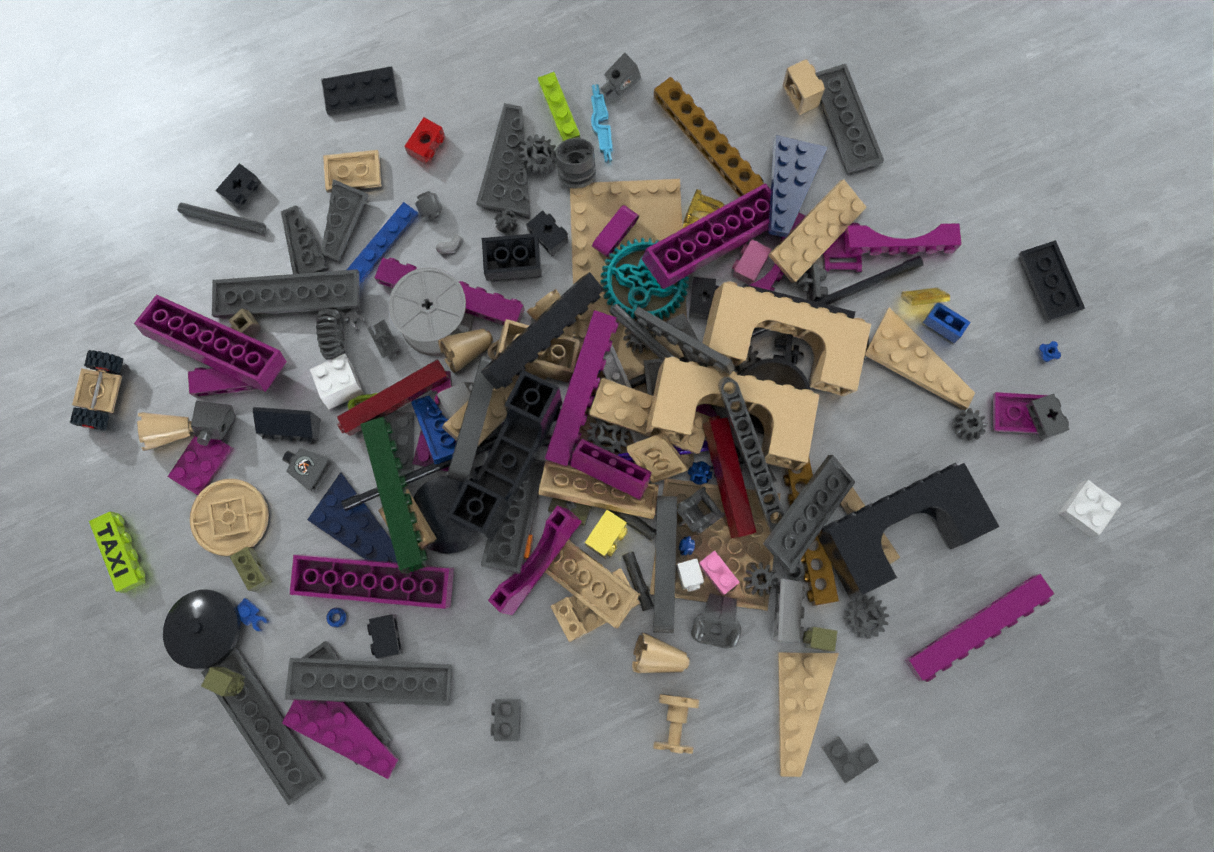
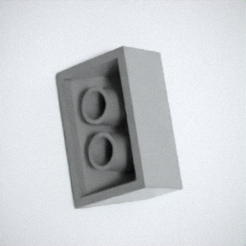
M462 382L437 394L450 418L469 400L473 382ZM498 427L484 441L500 431V428Z
M780 579L776 582L773 641L799 643L800 639H803L804 628L800 626L801 619H804L805 613L804 607H801L802 599L805 598V587H802V582Z

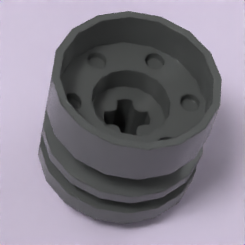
M570 138L561 142L555 150L560 182L569 188H583L590 185L596 178L594 146L591 142L581 138Z

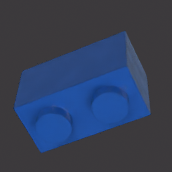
M938 301L922 323L953 343H956L971 322Z

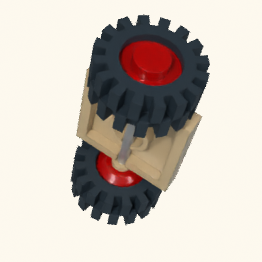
M87 351L84 366L92 370L81 368L72 403L75 407L70 419L71 424L106 431L110 415L99 411L114 413L122 380L120 375L114 374H120L123 358L102 351Z

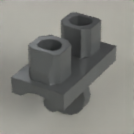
M813 264L802 275V279L797 281V286L803 287V292H807V300L815 301L828 295V288L820 286V281L826 280L827 271L820 269L819 264Z
M385 320L368 327L382 358L400 350Z

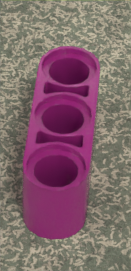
M626 205L621 206L596 237L592 247L608 258L609 254L613 253L614 249L617 248L636 224L639 215Z

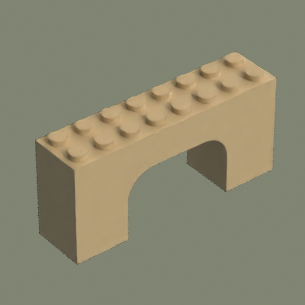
M730 281L724 282L714 291L702 343L731 359L734 367L746 361L754 328L760 327L786 335H793L805 340L810 345L814 355L809 378L811 388L840 396L857 391L871 328L870 323H866L861 318H848L844 313H831L826 308H813L808 303L792 302L791 298L774 297V294L770 292L760 293L752 287L742 288L737 286V283Z
M665 357L658 371L645 435L652 437L663 432L669 441L684 444L691 435L695 411L698 405L712 404L725 408L718 384L722 378L731 377L740 387L748 413L757 417L763 425L764 437L761 449L766 463L795 471L808 463L819 394H815L812 390L794 389L795 387L792 385H777L771 380H757L756 377L750 375L740 376L734 371L731 375L726 372L721 373L713 366L703 367L692 361L686 363L676 357ZM732 382L724 385L725 392H730L733 389ZM734 401L730 406L731 409L737 410L740 407V402Z

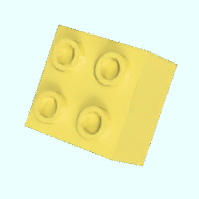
M606 510L585 541L586 547L604 559L607 556L611 557L617 549L616 542L618 540L622 541L628 532L627 522Z

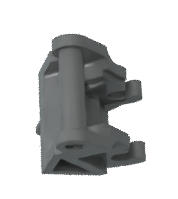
M705 486L677 505V512L684 520L679 524V527L687 524L691 531L696 532L697 535L725 516V513L719 510L707 494ZM703 500L711 513L704 515L699 509L698 503Z

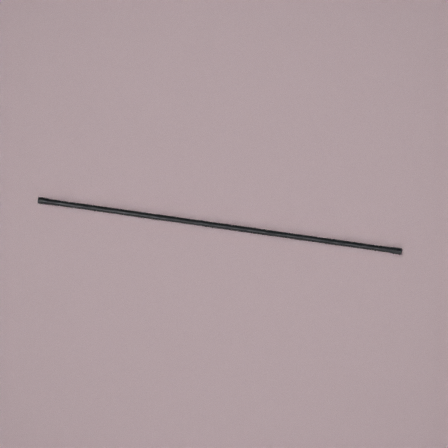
M916 256L898 266L815 300V302L830 305L900 274L922 267L924 265L923 260L920 256ZM760 327L754 328L751 338L769 330ZM684 356L679 358L680 361L688 363ZM645 373L628 380L632 388L646 383ZM561 409L559 410L554 422L558 420ZM498 435L483 441L477 447L475 455L491 449ZM452 459L438 464L431 463L406 474L407 484L449 467ZM375 487L342 500L341 503L344 510H351L379 497L378 488Z

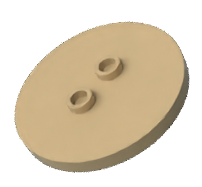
M238 479L216 481L204 488L192 505L190 512L192 534L198 544L205 550L220 556H232L245 547L253 548L261 540L268 525V506L261 492L245 481Z

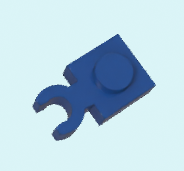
M244 598L237 606L240 620L246 626H249L252 622L253 628L261 632L262 629L258 623L261 620L264 623H269L266 617L258 615L261 609L248 598Z

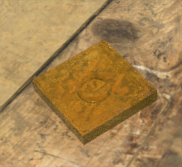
M936 287L901 292V299L911 306L948 302L950 301V294Z

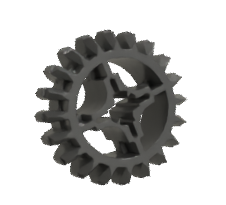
M336 309L319 311L316 316L318 346L322 356L326 360H331L345 353L343 323Z

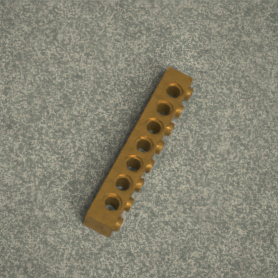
M669 77L654 88V99L739 197L764 184L762 177L753 172L749 162L744 161L740 157L737 148L732 147L728 143V139L723 133L720 134L715 123L707 119L703 109L694 104L691 95L686 94L682 90L683 88L677 80L675 81L672 77ZM676 97L679 100L674 101L671 98ZM687 110L690 113L684 114L683 111ZM694 124H700L702 126L695 127ZM706 137H711V138H713V140H712V141H708V140H706L705 138H706ZM718 150H722V151H724L725 153H724V154H718L717 151H718ZM732 163L735 164L737 167L731 168L728 166V164ZM746 177L748 181H742L740 178Z
M808 459L807 464L800 468L801 472L799 474L785 468L786 475H783L785 486L789 488L790 494H787L789 506L793 504L800 494L795 489V485L800 483L805 487L813 476L810 459ZM818 537L814 539L816 550L807 549L801 558V562L804 563L805 567L804 582H808L809 586L807 598L809 602H812V606L839 601L831 562ZM812 560L819 561V570H814L811 567ZM817 579H821L824 582L822 590L817 589L815 586Z

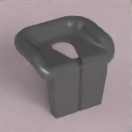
M709 593L704 613L699 614L693 623L691 630L692 638L697 642L716 647H735L741 635V626L736 621L737 599ZM716 624L721 626L722 632L719 634L710 631Z

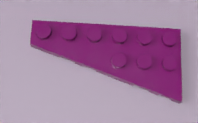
M294 700L282 722L285 726L386 779L390 778L399 760L345 702Z

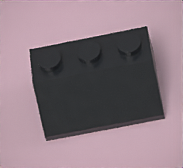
M538 233L482 238L483 269L486 281L542 276Z
M253 407L256 434L261 436L263 440L274 441V438H281V441L293 442V439L300 440L301 443L311 444L312 441H318L321 419L313 412Z

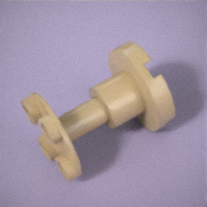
M660 694L659 703L669 704L667 721H671L668 742L654 741L653 748L659 750L668 749L670 752L693 754L694 747L682 745L680 741L682 724L687 723L688 708H699V700Z

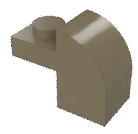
M241 309L228 320L232 325L230 328L251 338H255L261 330L260 324L251 312L246 309Z

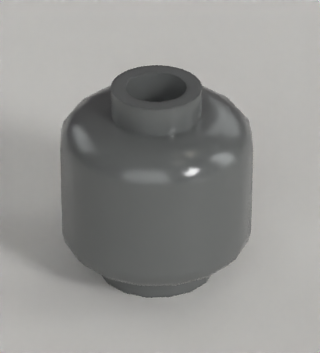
M427 191L417 196L415 205L422 218L433 220L440 216L439 212L443 207L437 194Z

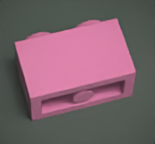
M751 239L749 244L745 243L741 250V254H743L741 259H736L732 267L734 270L733 277L748 285L755 283L772 249Z
M715 551L699 562L701 570L722 596L740 583Z

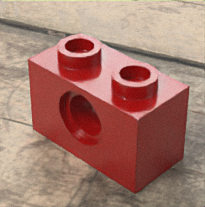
M423 117L404 146L407 154L426 164L428 160L433 158L437 146L441 145L445 139L443 128Z

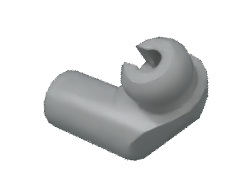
M455 234L451 242L438 243L436 250L440 254H452L457 250L463 238Z

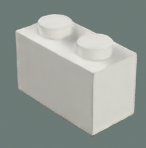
M697 558L678 563L676 569L682 589H687L688 592L701 588L700 585L704 580Z

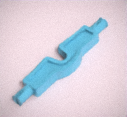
M594 84L591 86L593 91L591 96L593 108L591 126L594 134L598 137L600 152L604 154V162L608 163V160L609 162L612 161L610 151L613 150L611 127L609 125H600L599 122L607 120L609 115L604 95L600 94L598 84H596L595 90Z

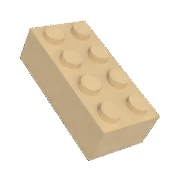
M506 319L501 331L496 356L529 325ZM561 335L557 339L553 338L550 341L552 345L545 351L541 350L538 353L539 357L531 364L528 362L525 365V371L568 383L574 372L580 340Z

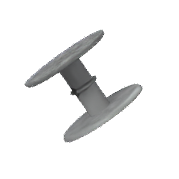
M420 268L407 273L394 286L389 299L390 317L396 328L402 333L405 341L419 353L429 356L444 355V353L441 354L438 340L448 335L472 330L473 315L465 313L466 299L463 288L450 273L437 268Z

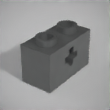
M1054 393L1031 401L1026 405L1041 441L1070 430L1068 427L1069 421L1063 415L1061 403Z

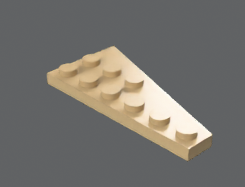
M889 307L865 352V356L955 406L967 410L975 392Z
M778 653L781 777L802 776L839 653Z

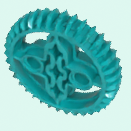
M635 238L634 244H631L628 240L627 246L621 244L620 250L615 248V254H609L610 259H606V265L602 267L604 272L601 273V278L603 279L600 280V284L603 285L604 290L602 292H605L603 298L608 299L607 305L617 304L633 319H637L634 314L635 310L638 307L643 309L648 306L652 295L665 298L674 294L670 302L664 307L648 311L663 320V315L669 318V312L674 314L676 312L675 308L679 309L681 307L680 303H683L685 300L683 296H687L686 289L689 288V284H687L689 277L686 276L677 281V286L672 284L665 289H661L660 284L642 261V257L639 260L638 266L623 264L615 268L618 262L625 256L634 252L646 251L648 247L659 242L657 239L655 243H652L651 238L648 239V242H645L644 238H641V242H638ZM612 275L616 277V281L620 285L630 288L628 302L633 309L622 304L616 297L612 287ZM637 295H641L644 299L642 301H637L634 299V297Z

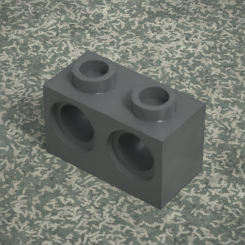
M495 699V703H492L491 715L495 716L494 724H491V736H494V741H519L521 699ZM503 704H508L511 707L509 715L502 714L501 706ZM503 724L510 727L511 732L508 736H504L500 732Z

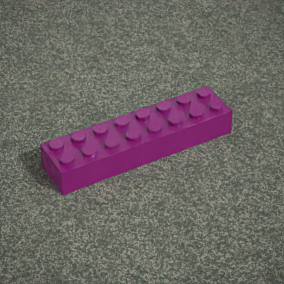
M765 183L648 247L642 257V261L662 289L669 287L769 230L771 189Z
M157 294L134 322V325L142 335L263 392H266L286 364V360L280 350Z
M296 554L293 555L289 595L446 609L451 607L454 567L427 565L425 568L403 574L399 571L397 562Z

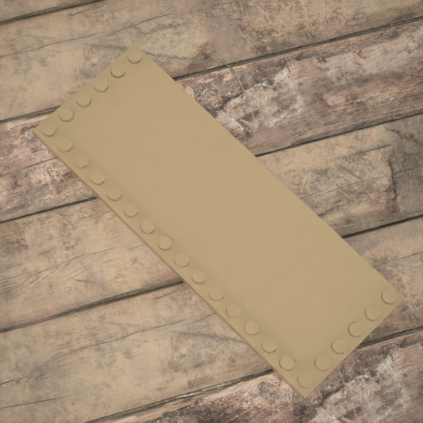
M680 179L592 182L583 188H570L573 284L589 272L600 284V280L603 279L601 278V273L604 272L602 267L606 265L605 260L610 258L605 257L594 249L592 244L621 206L626 205L639 215V219L617 246L619 250L621 244L627 246L628 240L631 244H634L635 238L638 242H641V238H644L645 242H648V239L651 238L652 243H655L657 239L661 241L681 230ZM645 251L634 252L625 256L618 262L615 268L623 264L638 266L639 260ZM612 275V287L616 297L622 304L633 309L628 302L630 288L620 285L616 281V277ZM605 292L599 294L601 298L598 301L587 306L589 309L581 316L578 314L575 317L577 320L574 323L576 328L574 332L576 335L575 339L580 340L575 366L594 310L611 315L609 310L612 305H607L608 299L603 298ZM674 294L665 298L652 295L648 306L643 309L647 312L658 310L668 304ZM637 295L634 297V299L637 301H642L644 299L641 295ZM683 296L685 300L683 303H680L681 307L679 309L675 308L676 312L674 314L669 312V318L663 315V321L667 322L682 313L687 318L686 296ZM619 322L616 333H611L610 340L613 341L612 345L629 380L644 373V360L660 358L651 350L646 351L643 348V353L640 354L639 349H636L634 353L632 352L633 346L627 348V341L623 340V337L626 336L624 332L627 328ZM656 335L655 339L676 358L684 356L678 345L674 346L664 336L659 337ZM601 370V372L597 375V377L600 378V381L602 378L606 379L603 374V371ZM646 383L632 388L647 394ZM598 387L597 389L593 388L591 396L597 393ZM591 407L586 408L585 414L588 416L585 425H580L578 432L582 434L579 442L581 439L588 441V437L592 436L587 433L589 429H593L590 423L596 424L595 417L589 415ZM605 423L606 425L610 426L614 425L612 423ZM599 428L596 430L595 438L600 435ZM604 430L605 437L608 436L612 439V432L608 433ZM621 431L616 435L618 442L621 439ZM630 432L626 433L625 435L629 436V440H624L627 446L634 444ZM610 444L602 445L604 447H612ZM621 446V452L619 453L615 450L614 454L628 453L627 446ZM694 453L680 455L686 462L688 470L693 465Z

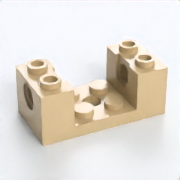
M621 568L612 572L630 586ZM574 595L570 598L566 597L550 606L569 642L607 623V621ZM638 599L636 600L631 609L640 605Z

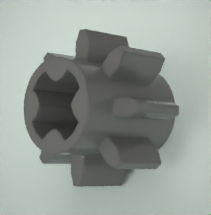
M509 210L498 212L494 218L496 220V228L502 233H510L518 225L516 223V215Z

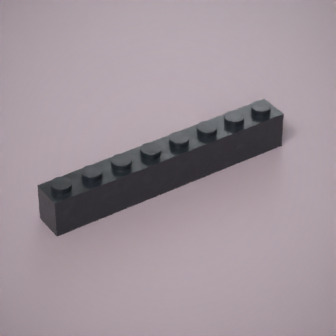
M590 272L582 276L480 372L495 389L501 387L505 389L513 382L512 377L515 375L519 376L522 370L525 371V365L528 362L530 364L539 357L538 353L541 350L545 351L552 345L550 341L553 338H559L564 333L563 329L566 326L570 327L577 321L575 317L578 314L580 316L589 309L587 306L590 303L594 304L601 298L599 294L604 290Z

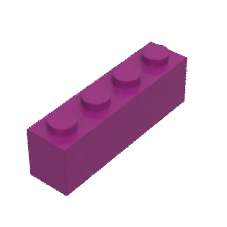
M199 367L195 368L194 371L188 372L189 394L196 398L257 389L214 368L206 369Z
M581 439L573 451L570 464L571 467L639 500L648 487L652 474L651 471L584 439Z

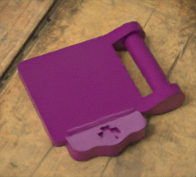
M851 223L850 226H860V224ZM843 232L823 253V269L827 272L830 270H855V272H862L861 255L845 254ZM830 258H855V262H830Z

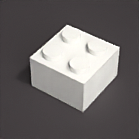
M345 353L310 369L320 399L328 409L364 394L354 367Z
M1089 480L1078 484L1058 514L1089 537H1094L1102 533L1121 503Z

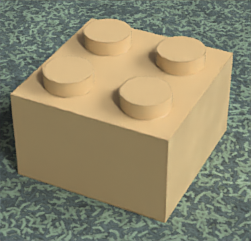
M805 59L788 67L782 86L798 114L802 115L819 107L824 92V84L822 80L817 78L814 66Z

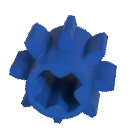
M703 461L693 462L692 467H689L688 474L691 475L690 481L697 485L707 484L713 475V472L710 471L711 466Z

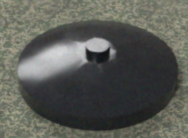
M766 358L756 361L748 366L740 375L744 377L746 375L754 376L757 380L761 381L771 380L777 385L782 386L792 385L795 387L794 389L811 390L804 373L797 366L783 359ZM749 414L754 430L764 434V428L760 420L754 415Z
M440 476L424 483L415 493L413 499L436 537V540L427 546L428 549L443 554L457 553L469 548L480 538L457 526L447 517L464 482L447 478V476Z
M202 589L184 595L172 606L164 622L163 642L167 653L176 663L190 669L201 670L218 665L230 655L238 642L241 630L238 609L231 599L217 591Z

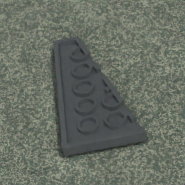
M504 103L476 204L477 206L498 211L509 210L516 215L530 218L526 164H520L522 158L518 157L520 152L518 149L525 139L521 106Z

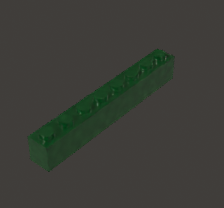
M383 417L362 423L360 425L399 571L407 574L427 567L425 561L428 560L426 550L422 549L420 544L423 538L420 530L416 529L415 523H418L415 512L411 511L410 505L413 504L411 495L406 493L405 487L408 484L405 475L402 476L400 471L403 468L400 457L397 458L395 451H398L396 441L391 438V433H393L392 426Z

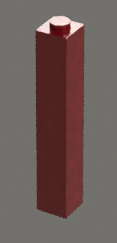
M437 359L337 416L339 420L337 426L342 433L352 436L362 430L360 424L389 415L450 380Z
M720 415L708 418L709 422L703 424L731 538L757 533L728 417L721 419Z

